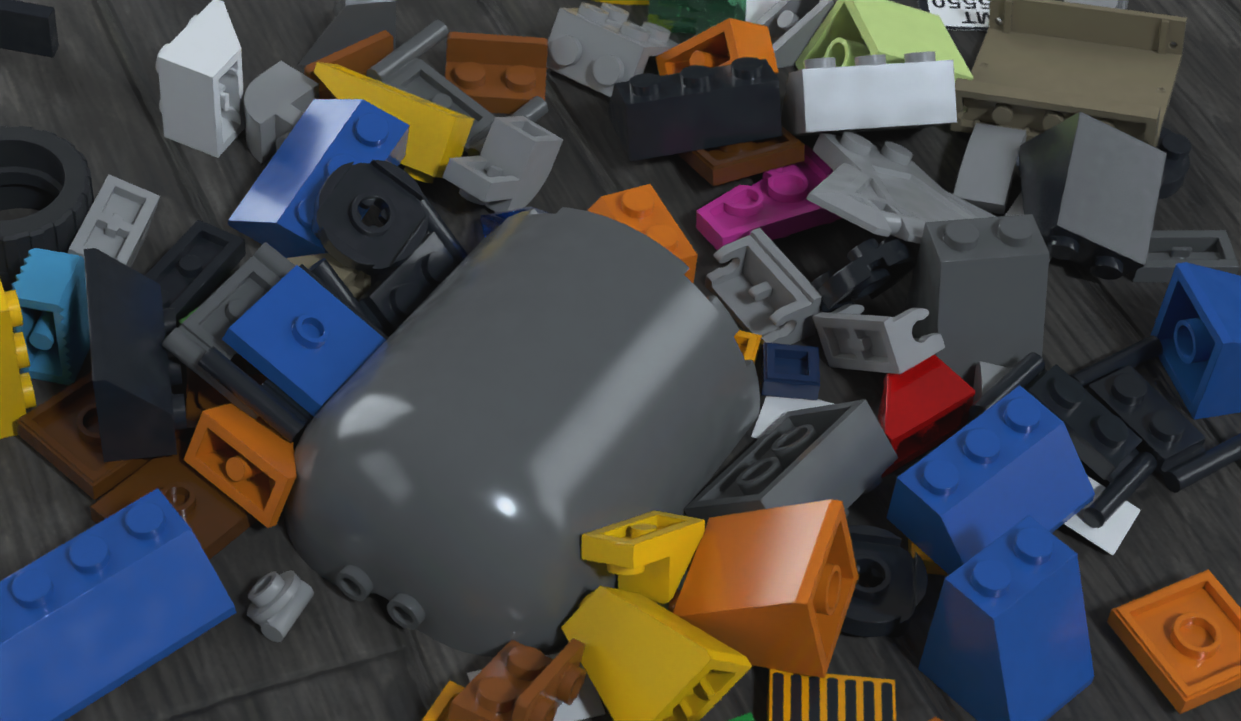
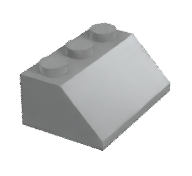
M934 51L904 54L905 63L886 64L885 54L854 57L855 66L836 67L835 57L804 60L805 69L790 72L788 75L781 115V126L793 136L820 135L821 132L840 134L844 132L916 129L957 123L953 60L936 61Z

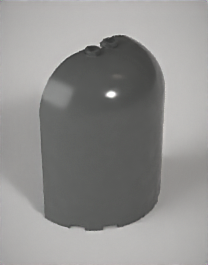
M562 207L556 214H538L535 209H530L508 217L477 245L323 405L308 423L294 448L296 479L283 507L284 524L290 541L310 568L329 582L338 586L349 598L356 601H364L370 593L381 595L390 601L387 605V610L397 624L409 630L416 629L451 648L479 656L495 657L511 640L536 648L542 653L567 645L569 641L561 627L579 609L580 602L599 586L618 589V574L608 572L607 564L581 559L582 534L653 510L683 515L685 513L684 508L698 496L759 417L760 391L756 368L753 360L744 359L734 336L739 331L738 326L716 295L706 298L695 284L684 275L689 270V267L682 260L647 235L626 224L593 212Z

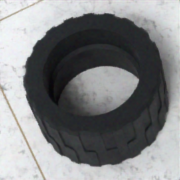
M0 126V211L15 208L39 210L23 218L0 221V279L4 291L13 290L12 283L17 281L16 275L21 273L20 267L25 265L24 259L29 257V250L39 248L68 253L70 245L94 202L91 170L88 168V163L83 153L77 151L75 145L70 141L59 138L55 133L46 130L40 131L27 126Z

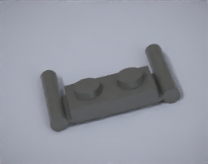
M435 20L369 68L366 75L474 118L462 156L466 153L468 156H480L495 116L422 59H418L445 39L449 33L447 26L442 21ZM535 96L511 116H524L535 123L548 112V105L544 99Z
M267 242L262 244L252 257L178 328H175L162 343L163 348L236 407L254 419H257L259 416L201 368L198 363L213 346L233 362L240 354L222 340L227 329L295 267L293 263Z

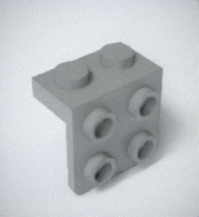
M581 3L579 8L559 9L548 39L547 67L611 97L614 83L629 81L631 77L642 74L649 56H658L679 44L670 40L671 32L661 26L649 22H643L642 26L628 21L629 12L607 3H602L600 8L588 3Z

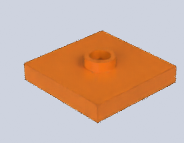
M1209 569L1111 610L1107 623L1179 714L1241 688V607Z

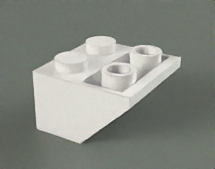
M212 0L198 15H194L190 19L186 28L170 44H165L161 48L156 59V71L159 73L161 96L159 109L163 118L164 137L218 158L245 129L241 46L224 1Z

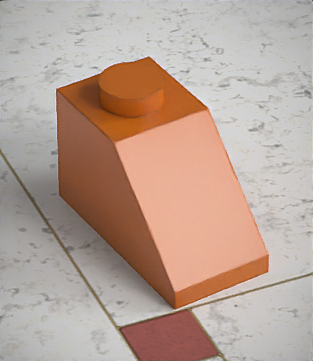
M728 18L656 56L659 76L680 73L682 69L693 65H703L709 68L731 65L734 60L743 57H754L760 60L766 59L775 74L779 73L768 26Z
M233 403L202 411L183 460L267 528L276 526L296 479L294 442L290 443L261 417L254 419Z

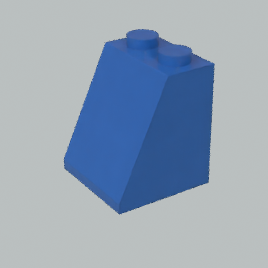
M1188 262L1176 263L1151 335L1156 336L1163 346V352L1158 357L1193 420L1241 413V276Z
M1030 515L1025 517L944 579L918 669L977 721H1047L1088 687L1094 678L1077 553Z

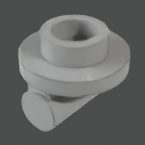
M276 571L270 572L261 578L249 592L248 598L252 602L247 610V615L254 623L261 626V631L265 637L274 642H281L314 595V591L294 571H286L280 575Z

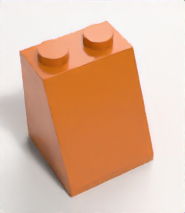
M828 499L710 517L700 543L688 565V574L681 590H676L674 597L669 602L668 610L743 654L753 666L825 678L859 577L843 501Z

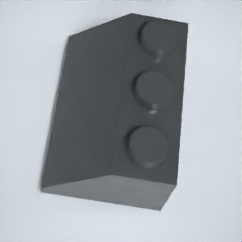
M866 399L788 411L684 508V511L688 517L704 519L706 527L710 517L833 499L843 501L847 517L849 515L848 507L860 495L866 494L879 486L883 480L881 475L899 457Z

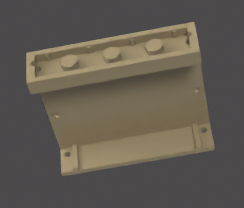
M990 0L989 28L971 71L974 78L973 80L957 78L955 81L957 123H951L950 130L972 134L976 123L1027 131L1025 141L1027 142L1078 112H1082L1156 148L1182 60L1187 18L1057 0Z

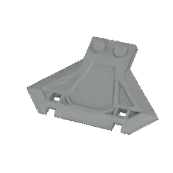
M821 132L813 148V151L833 172L808 194L806 200L873 234L886 237L892 235L909 242L921 244L925 222L997 217L945 191L911 160L913 154L908 149L896 143L886 141L882 147L874 145L866 138L852 132H844L842 137Z

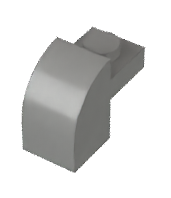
M283 61L278 62L256 77L249 84L244 95L246 142L250 153L260 163H264L275 155L314 99H319V84Z
M524 116L495 117L480 156L450 158L443 178L459 187V194L466 200L479 205H485L504 218L510 217L522 210L539 192L552 169L563 139Z

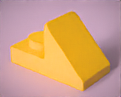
M653 510L582 534L581 559L607 564L608 572L618 574V589L639 593L654 602L665 604L674 597L705 532V520Z

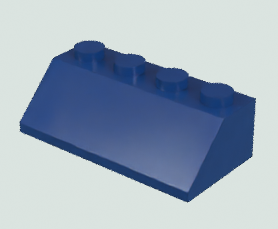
M158 488L0 581V721H64L237 613L235 605L192 529Z

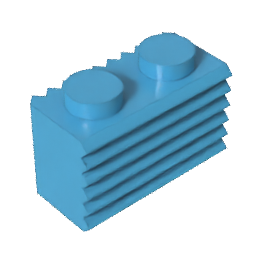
M34 248L28 251L29 257L24 259L25 265L20 267L21 273L16 275L17 281L12 283V289H15L17 292L23 318L22 326L13 327L14 333L23 332L30 361V367L21 368L20 370L21 373L29 372L31 379L71 385L75 382L90 349L84 258L65 252Z

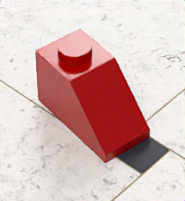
M935 354L902 374L887 373L883 381L884 390L878 411V422L899 458L881 475L883 478L946 441L967 425L969 408L972 406L976 390Z

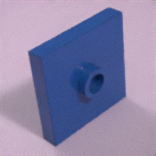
M298 265L290 270L227 329L222 338L224 342L313 417L386 341L384 337Z

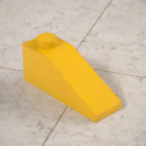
M316 63L314 73L337 99H364L410 125L406 154L400 164L405 165L404 171L413 179L433 184L435 178H443L450 158L462 156L474 118L338 64Z

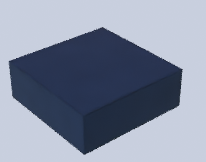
M763 342L761 353V395L817 400L820 389L819 347Z

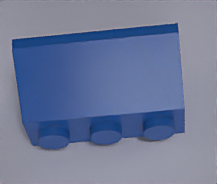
M314 99L228 219V226L260 244L267 242L285 258L328 253L312 230L314 203L323 184L337 168L354 162L352 164L354 165L370 163L372 160H381L399 166L406 154L410 125L364 99ZM358 206L357 212L362 216V220L369 209L366 210Z
M1019 385L898 476L886 518L950 575L1028 515L1053 533L1093 501L1095 492L1064 422Z

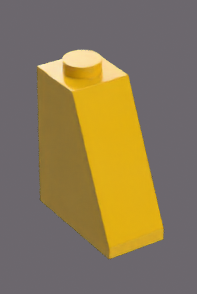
M599 586L580 602L579 609L561 627L569 642L574 638L585 643L581 664L614 721H700L752 667L747 657L644 595L625 590Z

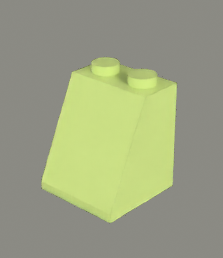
M837 0L795 62L798 70L805 69L804 60L828 57L836 58V67L855 66L854 57L885 54L886 64L905 63L904 54L934 51L936 61L953 60L955 81L957 78L973 80L974 78L939 15L889 0Z

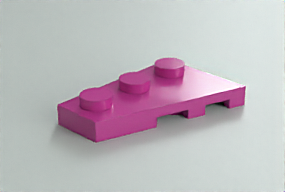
M806 144L805 161L763 172V179L752 186L738 185L698 209L696 213V228L718 250L728 243L749 236L751 231L757 228H761L771 240H775L823 224L833 223L836 220L842 219V217L806 200L808 194L827 178L833 170Z

